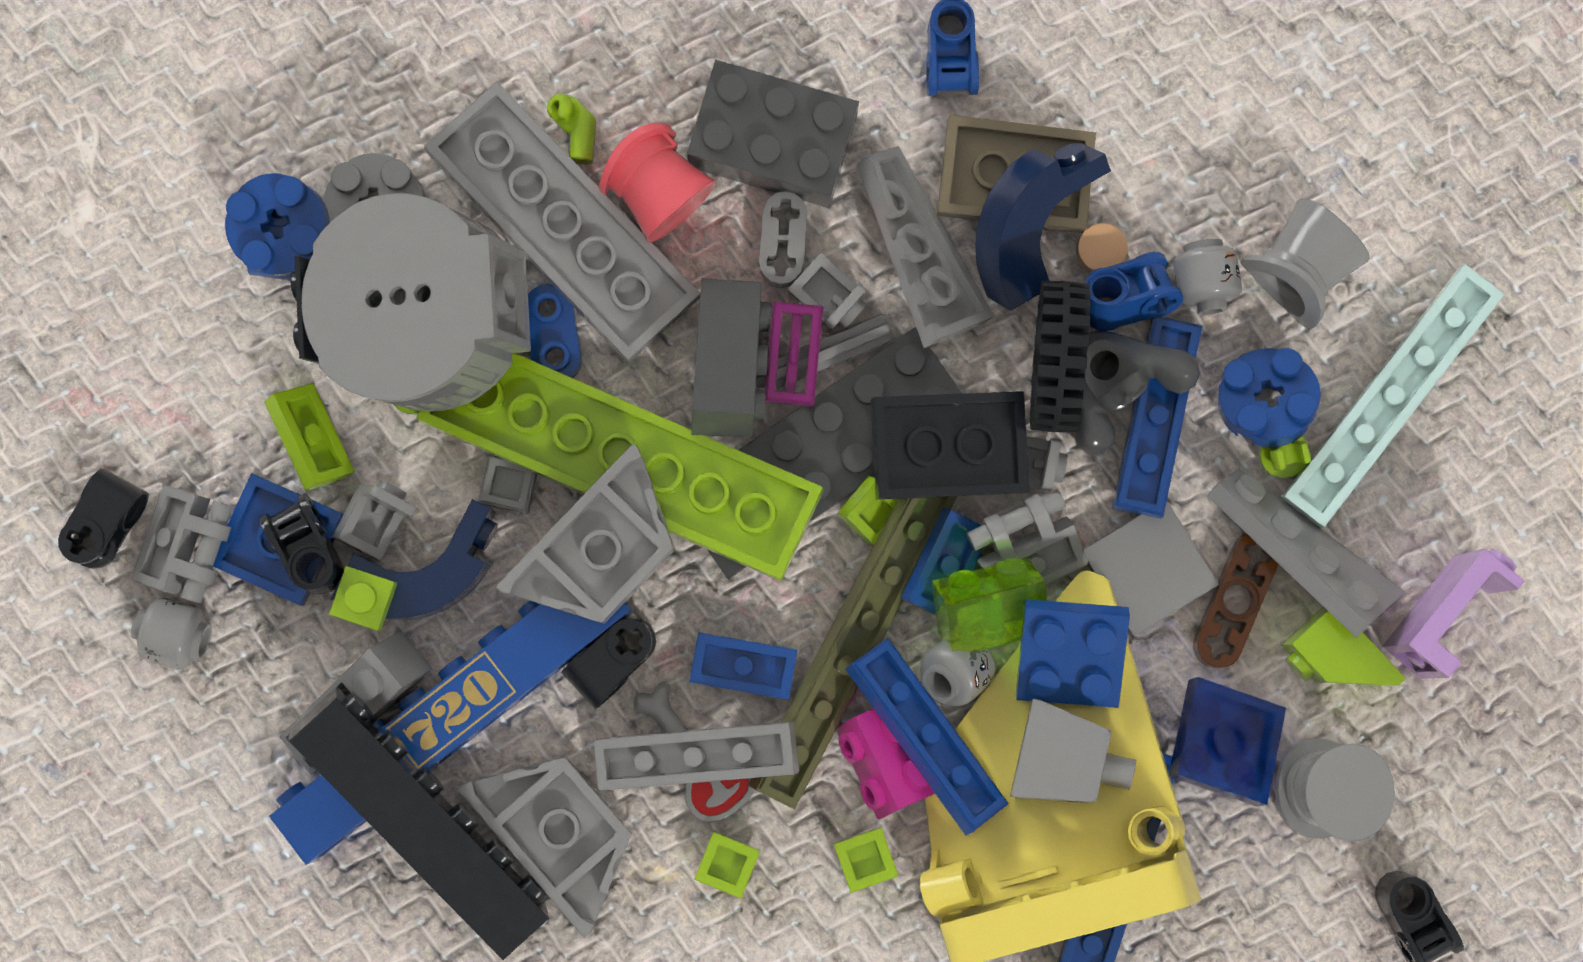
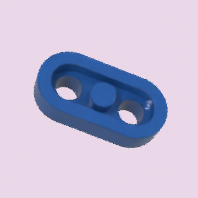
M540 285L528 294L530 358L534 362L574 378L582 365V354L574 307L553 285ZM545 301H553L557 306L555 313L549 317L539 314L540 305ZM553 349H560L564 352V359L559 365L547 363V355Z

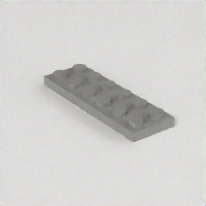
M498 82L492 85L424 145L425 152L516 247L525 251L526 258L627 364L700 299V292L652 242H647L644 234L607 195L604 196L599 191V187Z

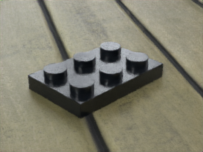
M1024 391L871 398L876 500L1029 493Z

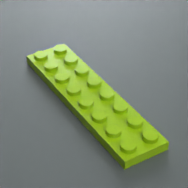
M512 353V365L504 376L477 399L453 409L419 411L416 417L422 424L583 495L634 444L641 451L669 533L780 582L784 579L824 491L820 485L705 435H691V429L516 353Z

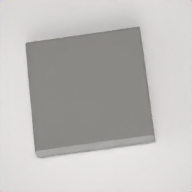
M1168 501L1166 502L1163 518L1160 519L1141 514L1083 549L1089 563V569L1092 572L1106 576L1110 580L1117 606L1129 607L1130 620L1128 632L1131 637L1138 635L1219 585Z

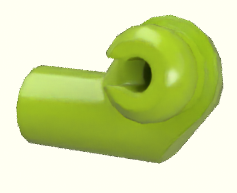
M564 94L554 95L548 101L547 113L571 137L569 157L576 164H592L596 134V119L594 115L575 97Z

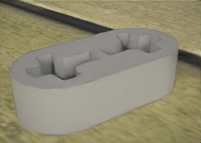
M788 191L777 192L770 196L764 205L759 254L760 273L768 284L777 288L791 286L802 274L804 266L807 209L802 198ZM781 204L791 205V212L799 214V219L790 220L788 235H779V219L771 217L772 212L780 211ZM778 244L788 245L787 259L790 262L796 263L795 268H787L785 276H777L775 267L767 266L768 261L776 260Z

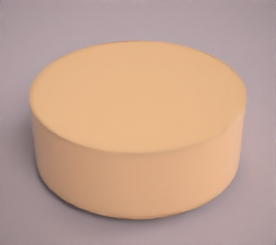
M1099 223L1087 228L1079 238L1076 246V255L1079 263L1090 273L1098 268L1122 263L1128 251L1124 234L1117 227L1107 223Z

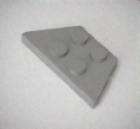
M632 444L511 569L496 587L503 593L605 624L675 551L641 451Z
M567 757L463 783L459 786L457 790L584 938L588 936L593 930L632 835V832Z

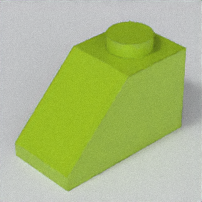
M1324 607L1318 610L1281 645L1290 654L1285 659L1287 664L1304 681L1312 678L1314 682L1399 686L1406 679L1364 632L1356 638Z

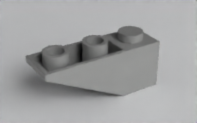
M399 631L370 647L279 738L312 775L317 770L288 741L290 729L338 687L346 697L352 692L360 697L372 711L373 716L369 720L374 723L432 670V667L404 634Z

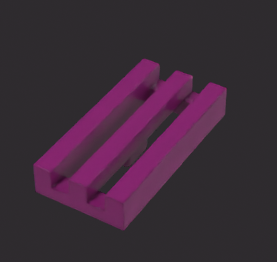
M773 301L765 383V403H784V405L794 406L795 404L804 405V407H814L823 306ZM782 313L792 314L785 392H776ZM802 315L812 316L805 394L795 393Z

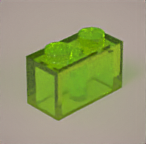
M1028 557L1023 559H1005L997 565L974 571H956L950 574L949 577L932 581L937 630L942 640L944 639L949 644L952 651L966 650L977 652L1020 641L1025 599L1047 601L1045 580Z

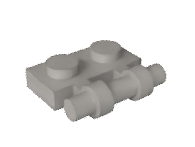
M163 484L131 580L163 592L178 595L185 577L187 580L181 598L201 603L207 584L213 585L217 573L212 568L221 542H227L232 528L227 526L233 506L213 500L208 518L204 519L210 499ZM202 534L194 560L190 562L198 535Z
M1058 489L1042 497L1038 494L1023 500V506L1001 517L995 513L983 519L982 526L966 533L974 551L991 543L993 544L995 551L977 559L991 596L999 608L1089 564L1072 521L1067 516L1053 523L1049 515L1066 507L1065 501ZM1033 523L1035 532L1011 543L1009 534Z

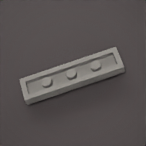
M794 721L593 740L598 791L794 775L799 773Z

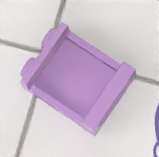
M1480 549L1454 555L1383 644L1382 648L1420 679L1450 678L1462 661L1438 643L1439 639L1480 588L1488 594L1518 590L1525 581L1514 572L1517 568L1516 564L1496 549H1491L1490 551Z

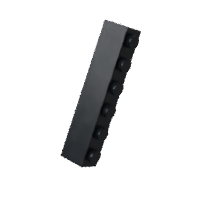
M336 687L290 729L288 741L483 941L504 960L549 919L546 903L544 902L548 895L532 876L528 874L522 879L511 868L510 865L514 860L497 840L492 839L489 843L484 840L475 830L479 823L461 803H457L453 807L440 794L444 787L428 768L423 766L418 771L404 757L409 751L392 731L388 729L382 734L369 720L373 713L360 697L353 692L346 697Z

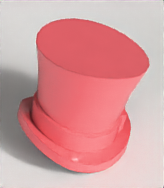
M657 122L643 125L623 138L608 159L599 184V191L604 196H606L611 188L619 198H623L637 220L647 242L657 241L683 224L701 206L716 184L714 179L697 169L676 152L678 149V145L674 141L676 133L666 123Z

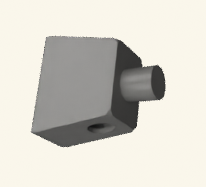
M1033 699L1029 709L1010 797L1093 804L1097 800L1100 783L1130 790L1136 760L1107 753L1111 730L1041 700Z

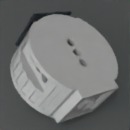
M390 193L365 199L340 213L323 229L313 243V255L310 260L301 256H294L295 272L291 277V291L297 301V323L293 329V339L296 349L299 351V359L319 364L320 369L331 380L352 393L412 410L443 411L453 409L477 399L491 389L512 365V353L531 351L525 251L503 241L495 232L478 221L435 200L407 193Z

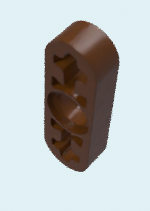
M1247 533L1235 541L1218 580L1219 585L1215 587L1194 637L1193 650L1195 656L1207 667L1224 668L1234 664L1239 659L1278 567V563L1262 549V552L1268 555L1267 562L1261 561L1256 563L1250 575L1252 577H1260L1258 585L1249 578L1233 576L1235 568L1243 572L1248 567L1250 555L1244 552L1245 546L1256 544ZM1232 585L1244 587L1250 595V605L1242 614H1234L1225 607L1224 593ZM1217 613L1226 621L1241 623L1239 632L1234 627L1228 628L1224 637V643L1230 646L1229 653L1218 654L1214 659L1210 656L1212 648L1206 645L1205 642L1207 637H1217L1224 623L1213 621Z

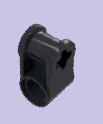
M106 469L98 470L87 482L78 504L60 531L58 547L62 555L71 562L91 569L103 568L110 564L129 531L142 516L148 503V492ZM86 536L95 542V546L91 551H88L85 546L81 545Z
M306 493L298 497V503L273 516L266 513L259 517L261 527L269 543L279 555L289 578L296 586L314 594H326L335 589L344 572L343 564L327 534L325 523L319 511ZM323 557L327 566L326 573L319 581L310 583L305 574L306 566L313 558Z
M631 618L620 620L613 624L596 642L591 643L581 651L561 673L596 710L627 682L628 677L650 658L655 651L657 643L655 632L643 620ZM624 630L628 632L640 630L643 636L638 640L639 645L642 647L639 653L635 650H628L626 652L622 650L621 646L625 643V639L621 634Z
M1392 871L1380 878L1375 890L1377 904L1389 923L1396 943L1407 962H1432L1450 951L1457 954L1464 950L1459 933L1444 913L1433 889L1426 881L1403 871ZM1410 884L1414 892L1413 900L1406 908L1399 909L1396 904V894L1402 886Z

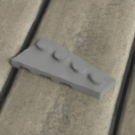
M897 146L872 153L861 160L857 167L923 347H929L979 327L994 317L992 311L900 147Z
M1240 468L1218 482L1207 495L1356 638L1406 593Z

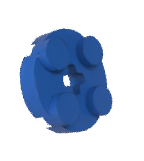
M280 173L264 174L247 181L238 192L233 193L228 198L226 203L225 231L234 254L250 269L275 276L292 275L295 272L294 256H301L310 260L313 255V243L330 223L328 210L321 196L300 179ZM275 211L281 217L288 216L290 224L283 228L284 236L278 239L273 232H266L265 223L270 221L269 215Z
M1290 348L1253 350L1238 357L1225 367L1218 392L1219 413L1226 427L1236 436L1239 433L1245 438L1252 439V444L1261 447L1284 446L1301 438L1308 430V426L1314 421L1320 404V385L1314 371L1302 360L1301 355L1297 351ZM1265 388H1271L1273 391H1278L1281 396L1277 397V406L1268 407L1265 400L1257 401L1255 396L1260 395L1261 390Z

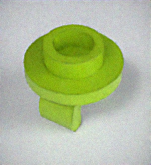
M1303 436L1284 446H1259L1258 455L1261 466L1267 473L1278 478L1293 477L1299 474L1307 463L1312 462L1308 443Z

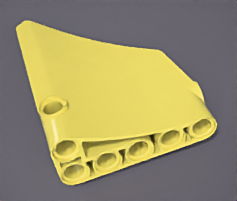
M1088 570L1081 571L1056 599V602L1117 606L1110 580L1106 576ZM1128 639L1119 708L1046 703L1111 730L1107 753L1136 760L1130 790L1100 783L1097 800L1093 804L1010 797L1032 702L1016 700L1021 644L955 729L1009 804L974 832L965 836L936 794L925 798L931 843V859L929 870L921 874L920 889L928 911L932 916L939 917V925L950 962H984L1191 906L1202 900L1183 839L1185 834L1184 821ZM1152 816L1163 821L1167 828V836L1163 844L1153 842L1147 834V823Z

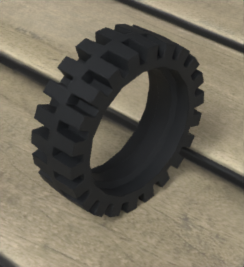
M1042 281L1032 364L1031 430L1077 433L1079 429L1081 408L1083 406V391L1085 390L1087 349L1089 345V284L1069 281Z

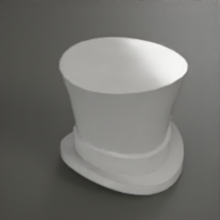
M1299 199L1271 249L1266 250L1262 255H1246L1240 261V264L1300 325L1312 329L1317 326L1324 316V298L1326 293L1347 275L1366 264L1370 256L1359 237L1334 213L1315 201Z
M1308 738L1291 746L1284 754L1278 766L1275 779L1277 808L1284 823L1301 836L1308 838H1327L1333 836L1339 840L1349 842L1361 841L1378 832L1388 820L1393 809L1395 790L1391 771L1384 759L1376 751L1364 745L1354 743L1340 745L1327 739Z

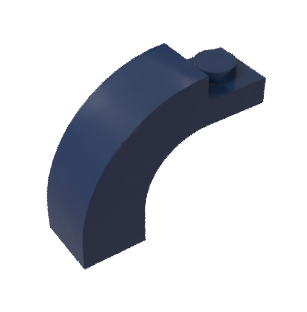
M1082 143L1069 144L1055 152L1054 158L1031 149L1012 163L1001 175L983 206L975 242L977 269L989 299L1012 311L1040 294L1042 281H1050L1040 250L1044 224L1060 201L1111 171L1105 153Z
M472 499L446 550L436 561L422 569L411 572L391 571L354 553L347 566L398 583L385 619L412 620L435 615L454 606L469 595L491 567L490 564L474 557L478 548L485 550L490 544L498 527V523L492 521L496 511ZM342 576L340 577L330 597V599L333 601L336 596Z

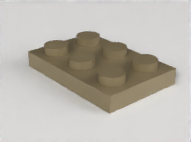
M949 115L946 126L937 216L979 221L983 206L995 183L1010 165L1031 149H1035L1054 158L1057 150L1074 143H1082L1095 149L1096 132ZM1091 183L1060 201L1048 216L1043 228L1083 233L1087 228Z

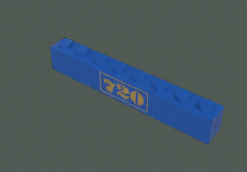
M528 601L518 610L522 617L518 622L507 630L502 624L491 630L478 641L482 650L468 661L463 656H459L438 673V676L442 679L440 683L427 693L422 687L416 689L397 705L402 711L387 724L381 718L375 721L373 725L382 734L389 729L404 743L409 751L404 757L418 771L423 766L432 771L570 663L587 646L596 642L613 624L626 619L634 613L632 608L625 602L603 624ZM322 775L306 787L300 781L286 790L276 799L280 808L269 815L270 819L305 865L319 860L367 822Z

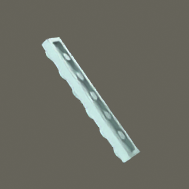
M1464 264L1459 267L1311 458L1312 462L1306 464L1304 469L1281 496V499L1316 526L1324 528L1505 294L1468 265Z

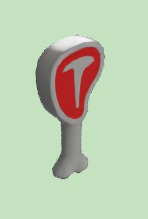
M659 683L651 694L639 693L635 696L634 710L655 719L664 733L688 731L670 706L669 694L671 685L669 683ZM752 778L687 783L685 788L686 804L691 813L699 820L709 823L721 821L736 813L749 801L755 790L748 786Z

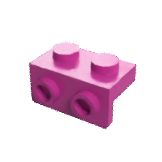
M874 708L851 718L837 727L840 750L844 758L852 763L861 783V796L865 804L874 811L877 819L880 820L935 794Z

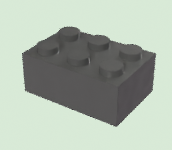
M715 59L688 147L687 159L700 171L775 193L792 192L802 198L803 201L830 208L857 119L859 101Z

